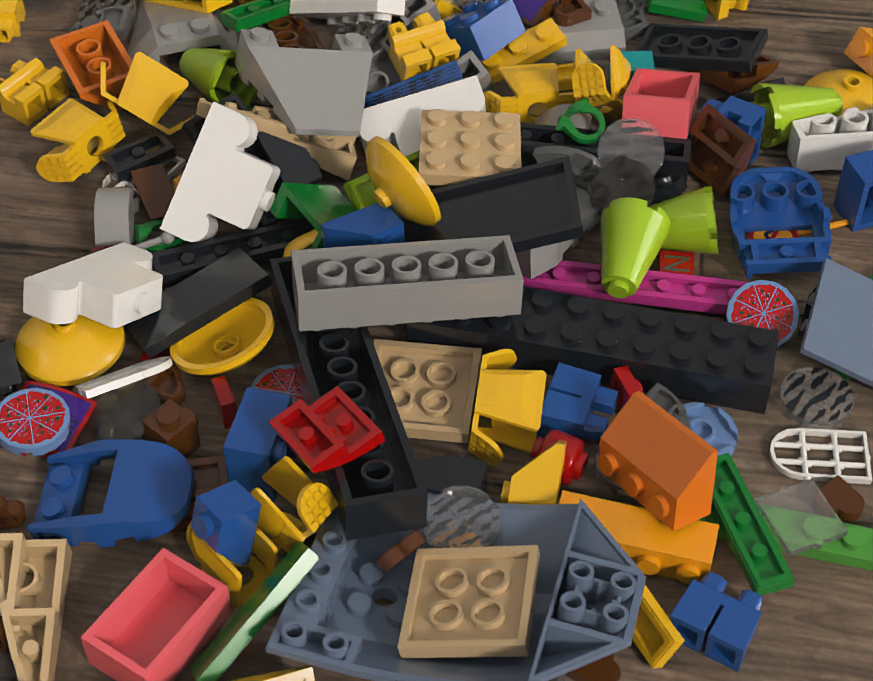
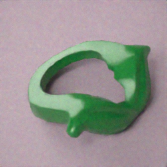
M588 98L581 99L572 104L565 114L558 118L555 128L557 131H563L572 140L580 144L595 143L605 132L606 123L604 116L597 108L588 103ZM579 112L590 114L598 121L599 130L591 135L582 134L575 128L573 122L570 121V116Z
M152 220L141 225L134 224L135 243L145 242L153 229L161 227L163 220ZM178 237L171 244L160 243L144 250L154 253L184 246L185 240Z

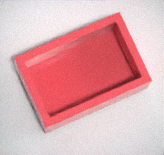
M637 68L624 94L622 122L634 120L637 123H622V128H651L654 132L644 131L632 134L687 139L697 112L700 73Z
M162 548L80 637L88 663L115 681H174L233 613L228 586L167 549Z

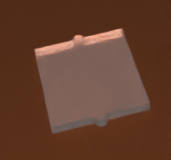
M813 479L790 487L782 485L778 491L755 499L760 513L789 557L814 547L821 549L823 544L847 536L848 530Z

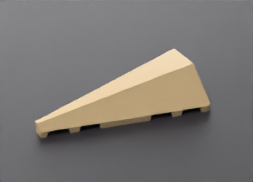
M199 98L196 115L206 118L212 103L206 101L205 98ZM226 102L225 106L253 119L257 125L258 132L263 131L305 147L310 156L318 162L321 169L349 181L357 159L354 147L357 136L297 135L273 113V108L254 106L252 111L238 110L236 103Z
M0 533V612L18 681H54L72 558V550L67 539L26 540L23 533Z

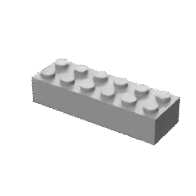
M510 235L291 250L292 286L299 331H321L324 329L358 328L415 322L429 323L441 320H466L470 318L504 317L506 315L521 314L524 278Z

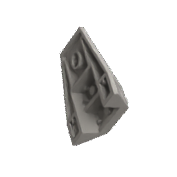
M140 0L127 53L132 61L137 52H142L160 63L159 56L187 51L190 48L217 46V49L237 50L240 32L236 33L221 23L220 13L222 11L220 9L206 14Z

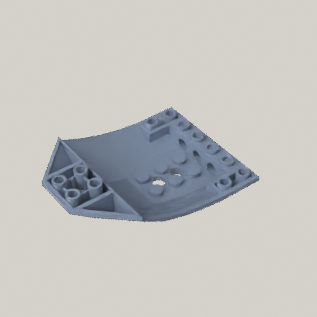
M428 493L427 523L432 522L433 525L423 534L427 541L418 549L429 548L432 542L443 534L458 531L467 520L488 510L491 506H494L493 509L497 512L480 517L468 531V533L476 537H482L479 540L481 543H484L490 536L498 534L492 543L483 547L538 545L540 565L529 654L524 657L401 658L397 647L416 551L385 574L376 564V559L413 530L346 541L339 515L335 508L322 523L310 549L319 556V560L290 593L268 641L266 652L372 681H549L631 646L647 577L581 498L579 504L534 505L487 502L485 505L478 506L473 510L455 515V513L464 509L473 501L463 499L447 514L434 517V514L441 508L458 498ZM443 499L445 500L439 506L435 507L434 509H431L437 502ZM500 518L499 522L489 531L480 533L484 525H489ZM447 521L454 522V525L450 526L445 532L439 533L431 539L427 538L439 524ZM422 528L416 529L422 534ZM388 599L394 604H391L389 607H382L374 601Z

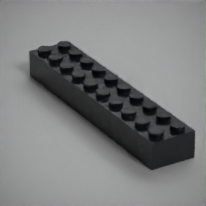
M290 256L270 259V278L273 283L271 285V294L304 402L310 406L338 386L374 422L385 438L383 443L364 455L325 471L331 492L338 502L336 509L346 541L425 528L427 524L428 492L367 326L324 329L321 331H299L292 286V258Z
M523 286L521 314L480 317L466 320H441L429 323H406L407 342L482 348V356L501 349H512L517 356V360L511 368L542 370L546 374L554 376L560 362L600 374V384L608 386L610 385L613 369L628 366L634 378L640 381L643 392L648 393L658 382L671 391L678 399L765 414L770 395L779 331L525 286Z

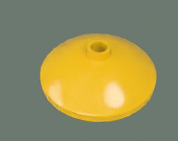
M851 69L829 70L812 77L804 85L833 88L836 93L840 94L843 101V109L839 116L843 115L845 109L857 107L860 111L873 107V78L861 71Z
M374 136L367 142L365 153L368 175L375 188V191L372 193L375 200L382 208L387 209L390 207L404 219L420 225L434 226L441 220V212L433 193L409 160L390 142L379 136Z
M250 298L170 346L171 357L179 369L190 374L211 376L232 371L252 360L264 349L274 331V315L265 302L256 298Z
M78 315L76 321L68 324H52L32 316L18 333L15 343L16 357L22 370L29 377L40 383L53 386L77 385L97 378L116 363L124 348L125 332L123 326L111 328L82 315Z

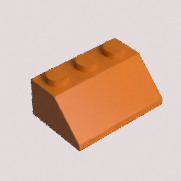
M105 20L49 39L50 45L80 99L108 109L106 102L109 99L101 95V61L106 62V91L117 98L120 96L132 64L130 56L109 21ZM112 101L117 112L124 110V108Z
M641 391L633 393L600 437L598 469L625 490L630 497H633L650 511L655 518L662 521L672 531H675L710 515L718 450Z

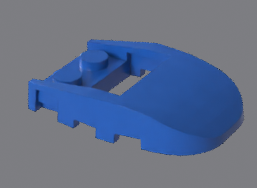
M766 167L744 171L733 180L730 191L731 204L729 211L732 243L747 279H752L753 274L821 271L823 261L826 258L832 260V256H828L831 245L830 208L825 207L822 201V189L818 181L811 174L793 167ZM811 230L812 237L748 240L745 238L746 232Z
M97 440L49 455L47 457L49 469L34 523L29 524L27 529L34 540L45 539V537H57L67 539L69 546H80L81 542H97L100 548L115 547L116 541L119 539L134 537L136 542L157 538L174 529L185 517L190 506L195 482L194 470L185 457L175 448L164 443L145 440ZM116 457L103 512L101 514L80 515L91 468L100 465L101 460Z

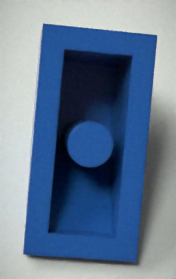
M379 203L321 224L323 248L405 242L404 223L390 207L384 209Z
M236 480L196 496L191 528L216 553L243 567L249 564L261 503Z

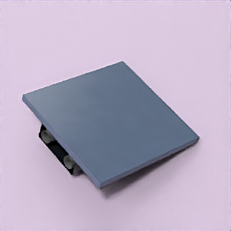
M826 258L821 267L817 286L807 299L798 336L803 338L800 353L872 387L873 280Z

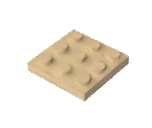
M440 109L421 110L419 174L427 185L449 186L521 168L520 114L508 112L443 111Z
M374 339L375 350L407 437L469 443L482 360V348Z
M538 545L417 549L397 647L401 658L528 656L540 565Z

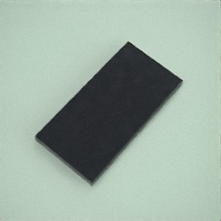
M569 156L432 189L431 192L441 212V220L434 226L420 225L404 219L395 213L404 223L405 242L510 235L514 251L518 253L584 237L574 174Z

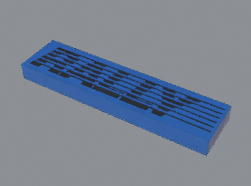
M457 60L366 95L364 108L462 80L463 76Z

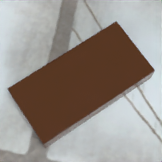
M162 163L130 171L131 181L148 221L164 220L175 192Z

